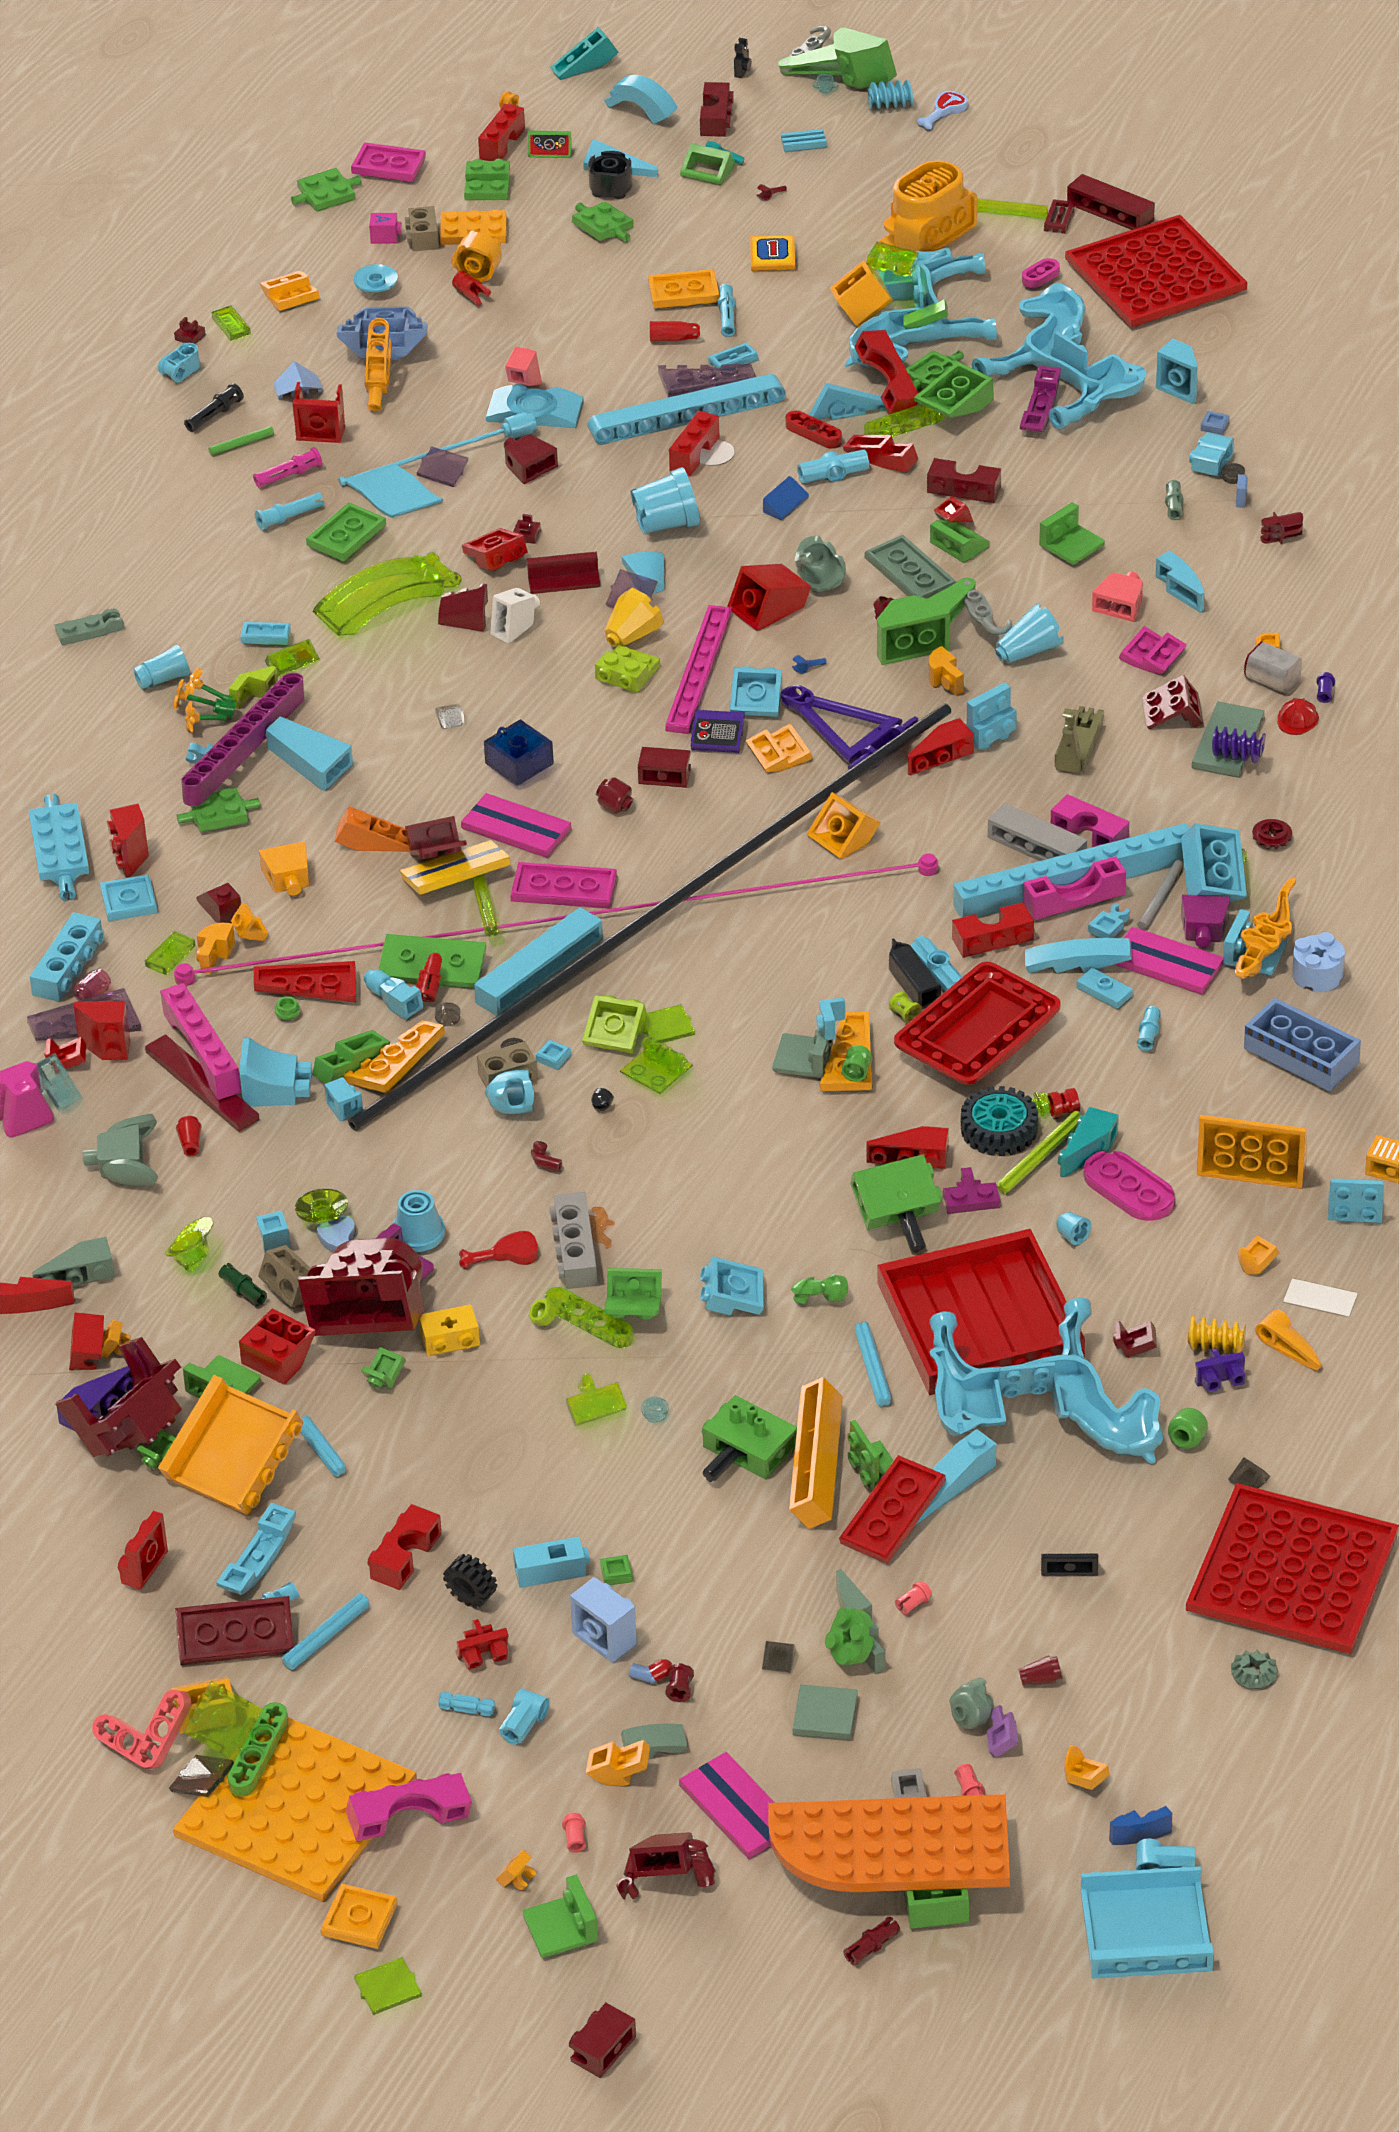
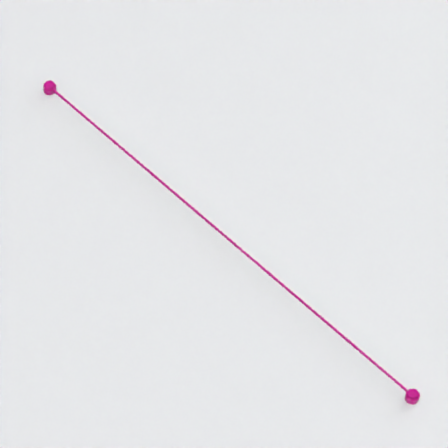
M926 853L915 864L692 896L684 901L918 867L919 873L924 876H933L938 872V859L933 854ZM659 902L591 911L589 913L596 915L655 906ZM567 915L422 937L440 938L562 920ZM384 942L194 970L189 964L182 963L176 967L174 977L177 985L184 983L186 986L194 983L195 974L373 948L384 946Z

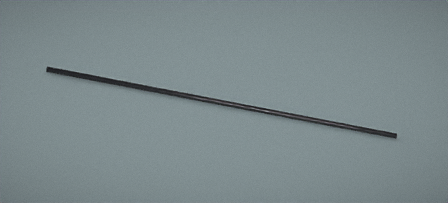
M946 703L942 704L350 1118L348 1120L349 1126L356 1131L827 801L832 792L837 794L951 714L950 706Z

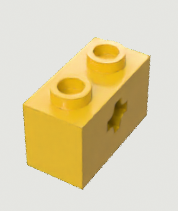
M471 1304L422 1314L419 1320L420 1336L427 1356L480 1346L479 1326Z

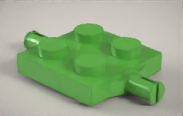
M333 168L298 179L297 187L302 194L291 196V202L293 205L307 202L317 212L354 200L355 192L351 187L360 185L361 178L358 175L347 179L342 176L337 168Z
M606 201L591 208L581 202L575 206V210L578 213L572 215V223L599 241L609 237H618L624 242L630 239V234L625 231L633 228L634 220Z
M932 350L907 367L906 370L916 390L919 388L925 389L957 361L963 359L964 354L958 350L953 355L946 356Z
M227 788L213 792L198 806H190L191 812L176 815L178 824L193 821L198 826L199 831L204 832L247 823L246 810L260 808L261 806L258 797L244 801L240 797L237 788Z

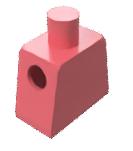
M1129 571L1126 575L1111 573L1093 591L1092 611L1134 622L1143 598V581L1133 571Z

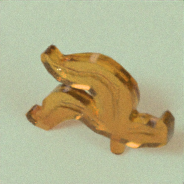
M595 1206L592 1208V1211L596 1212V1216L589 1215L590 1227H595L591 1233L592 1238L596 1242L604 1244L607 1249L611 1247L612 1242L611 1239L604 1235L603 1231L607 1225L613 1226L615 1222L608 1220V1215L603 1207Z

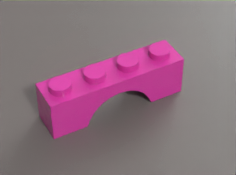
M1115 856L1093 862L1086 875L1072 884L1056 885L1047 876L1026 881L1023 884V903L1033 920L1121 896L1126 894V870Z
M446 1773L437 1778L428 1780L417 1779L399 1786L388 1785L375 1791H359L349 1796L346 1814L355 1840L360 1841L383 1836L388 1820L402 1810H421L432 1815L439 1823L468 1818L472 1801L462 1774L456 1773L451 1775Z

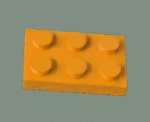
M506 210L441 212V245L460 244L463 237L470 231L484 233L497 239L500 243H506Z
M714 269L648 275L653 308L718 302L719 291Z

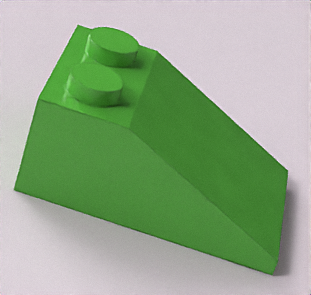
M957 361L914 397V401L949 418L980 412L994 400L993 378Z

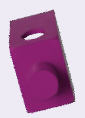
M1182 894L1181 919L1185 939L1195 941L1196 945L1200 948L1210 946L1211 942L1222 941L1229 920L1230 897Z

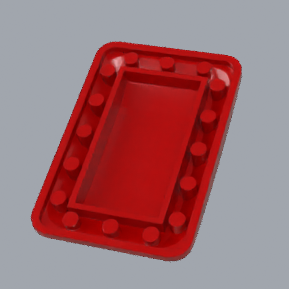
M981 962L899 1030L894 1036V1045L899 1050L961 1084H974L1004 1063L1033 1038L1059 1012L1061 1001L1057 996L993 962Z

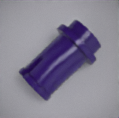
M1329 672L1321 673L1316 679L1318 685L1317 700L1322 703H1328L1332 700V688L1336 680Z

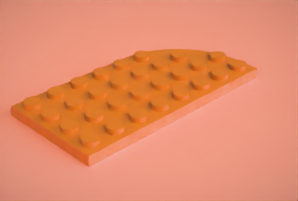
M1006 1794L768 1803L769 1837L776 1857L792 1874L812 1885L842 1892L1010 1887Z

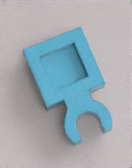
M1113 904L1110 913L1102 911L1088 924V932L1100 938H1114L1123 929L1124 922L1129 920L1130 909L1127 908L1124 912H1119V904Z

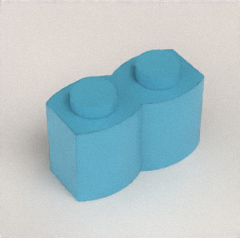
M1207 432L1203 438L1199 439L1196 449L1190 453L1189 463L1192 464V471L1219 476L1225 464L1230 461L1233 455L1234 438Z

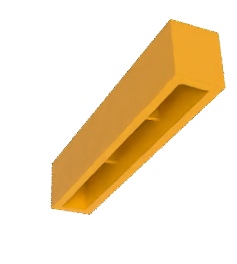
M824 1377L802 1386L789 1510L808 1529L831 1520L833 1511L843 1396Z

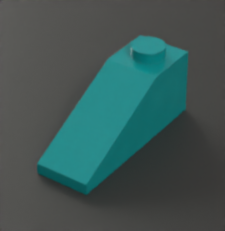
M597 27L551 65L550 68L562 80L605 65L619 51L606 34Z

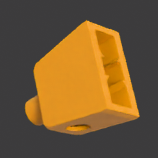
M305 841L259 850L261 871L274 892L287 891L289 895L295 896L301 892L303 887L309 885Z

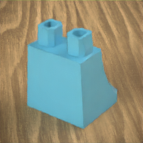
M243 1037L240 1080L242 1097L251 1107L296 1105V1097H310V1080L298 1079H312V1062H298L297 1055L277 1052L260 1045L250 1037Z

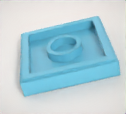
M149 875L100 883L108 922L158 913Z

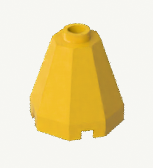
M631 588L618 598L604 630L606 640L611 646H625L657 630L664 623L661 610L657 605L652 607L649 604L651 599L646 594Z

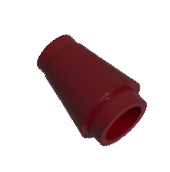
M1048 1655L1022 1668H1018L1022 1685L1056 1683V1680L1062 1679L1057 1656L1050 1657Z

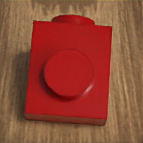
M80 1037L58 1046L52 1038L46 1040L45 1059L58 1072L78 1066L86 1061V1042Z

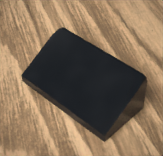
M1098 1553L1041 1554V1576H1098L1099 1555Z

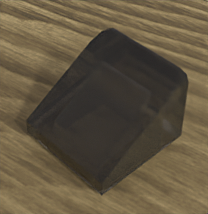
M459 704L435 708L441 728L464 725L463 709Z
M1243 1457L1228 1480L1235 1485L1239 1483L1259 1488L1268 1481L1270 1475Z
M766 1641L762 1670L791 1673L796 1646L794 1644Z

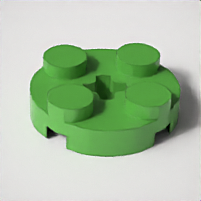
M840 1608L837 1611L830 1632L825 1636L826 1648L831 1650L834 1660L840 1665L854 1666V1664H861L868 1658L871 1652L874 1637L869 1636V1627H873L870 1616L864 1610Z

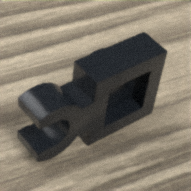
M739 37V43H735L734 46L736 53L734 58V77L743 78L745 73L750 70L752 60L749 58V49H747L748 40Z

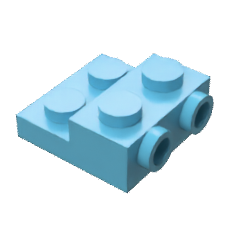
M749 666L734 668L730 712H745V715L778 717L783 682L782 670L773 667L765 669H755Z
M1005 682L967 702V727L974 734V746L976 748L987 749L991 746L992 742L1008 738L1010 733L1017 729V711L1011 707V687Z
M713 1256L708 1265L703 1266L700 1273V1281L705 1282V1285L701 1290L700 1301L705 1302L706 1310L731 1316L735 1308L760 1315L764 1308L763 1269Z

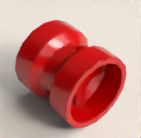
M1075 1088L1066 1089L1064 1093H1058L1057 1091L1048 1093V1107L1053 1118L1062 1117L1064 1113L1080 1112V1101Z

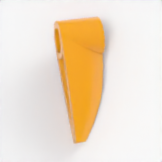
M1273 1310L1255 1327L1258 1338L1281 1354L1315 1371H1318L1322 1366L1313 1347L1291 1326L1290 1318L1283 1311Z

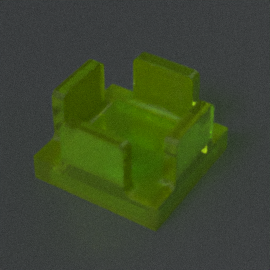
M211 1681L205 1693L202 1692L189 1715L190 1720L183 1733L235 1761L263 1708Z

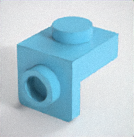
M844 998L819 1001V1015H816L818 1031L822 1030L825 1041L835 1039V1021L845 1019Z

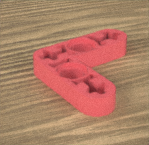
M169 1690L166 1692L144 1734L118 1717L107 1714L100 1715L94 1720L92 1725L93 1734L97 1739L139 1766L150 1769L158 1768L164 1762L190 1711V1696L186 1692L179 1690ZM175 1698L180 1704L179 1708H175L176 1705L173 1703ZM166 1713H170L169 1715H170V1716H174V1719L171 1718V1717L165 1716ZM165 1721L168 1724V1733L161 1737L158 1733V1727L160 1723ZM105 1723H108L109 1728L118 1732L116 1734L106 1733ZM130 1733L134 1738V1743L127 1750L123 1745L125 1736ZM152 1740L161 1742L160 1746L157 1745V1743L152 1742ZM148 1750H151L152 1760H149V1756L146 1755Z

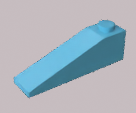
M976 1429L959 1441L936 1464L933 1470L945 1474L946 1482L916 1524L996 1467V1443Z

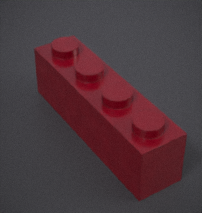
M1081 174L1067 186V201L1074 202L1075 208L1130 230L1149 225L1154 221L1155 202L1084 174Z

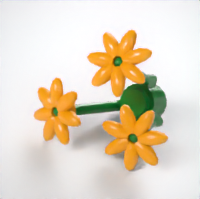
M199 667L196 668L194 674L190 675V681L185 686L186 691L183 690L184 679L180 680L176 689L177 695L174 697L173 708L176 710L180 700L187 701L188 699L213 706V712L217 713V715H199V713H194L195 707H192V701H190L185 708L187 714L185 721L187 722L186 730L193 733V724L199 722V720L226 722V718L232 719L236 707V700H232V696L225 695L203 684V681L199 679L203 671ZM195 688L198 690L203 689L221 699L216 698L215 701L191 694H193Z

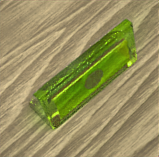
M310 639L267 655L265 663L268 667H277V676L279 677L319 661L320 658Z

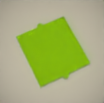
M682 1004L648 1012L643 1025V1033L648 1035L653 1046L695 1035V1030L691 1024V1017L687 1016Z
M403 1957L354 1975V1980L361 1991L360 1997L362 2000L365 1999L373 2015L422 1997V1992L415 1981V1973L410 1972Z

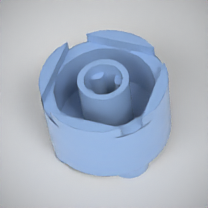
M1328 932L1297 939L1293 952L1292 977L1295 983L1304 989L1305 986L1312 987L1315 992H1325L1336 988L1344 975L1345 950L1343 945Z

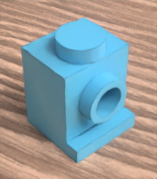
M343 1077L324 1084L326 1103L340 1122L355 1116L363 1110L361 1092H356L354 1086H349Z

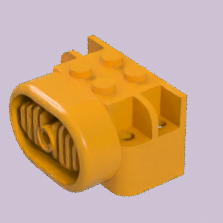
M929 161L918 165L900 177L893 186L891 216L884 221V229L890 234L880 239L879 244L893 251L933 252L944 248L977 226V195L963 187V173L961 169L950 162Z

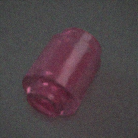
M102 969L92 970L74 985V995L79 1002H95L108 991L111 979Z

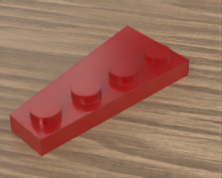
M355 961L254 966V991L356 1003Z

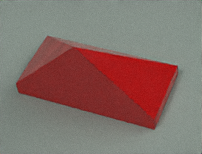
M953 496L934 509L937 515L949 522H974L967 505Z

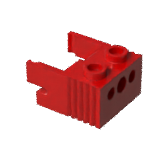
M297 382L295 398L293 400L296 441L341 443L346 427L342 384L338 385L336 401L303 399L302 387H300V382Z

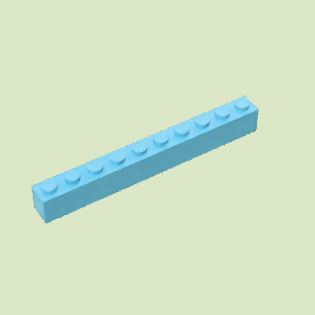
M1187 823L954 883L953 906L960 918L974 914L980 918L999 913V908L1023 902V884L1026 881L1047 876L1056 885L1072 884L1086 875L1093 862L1115 856L1126 870V879L1172 867L1176 860H1180L1184 864L1181 837L1190 828Z

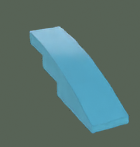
M1128 938L1075 939L1025 949V967L1028 973L1050 967L1054 968L1056 974L1077 967H1081L1082 971L1086 973L1091 968L1097 970L1132 959L1131 941Z

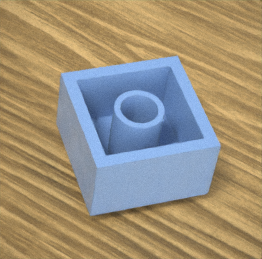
M593 1577L570 1595L572 1634L611 1663H614L637 1645L635 1606L629 1599L617 1594L609 1584L602 1583L596 1577Z

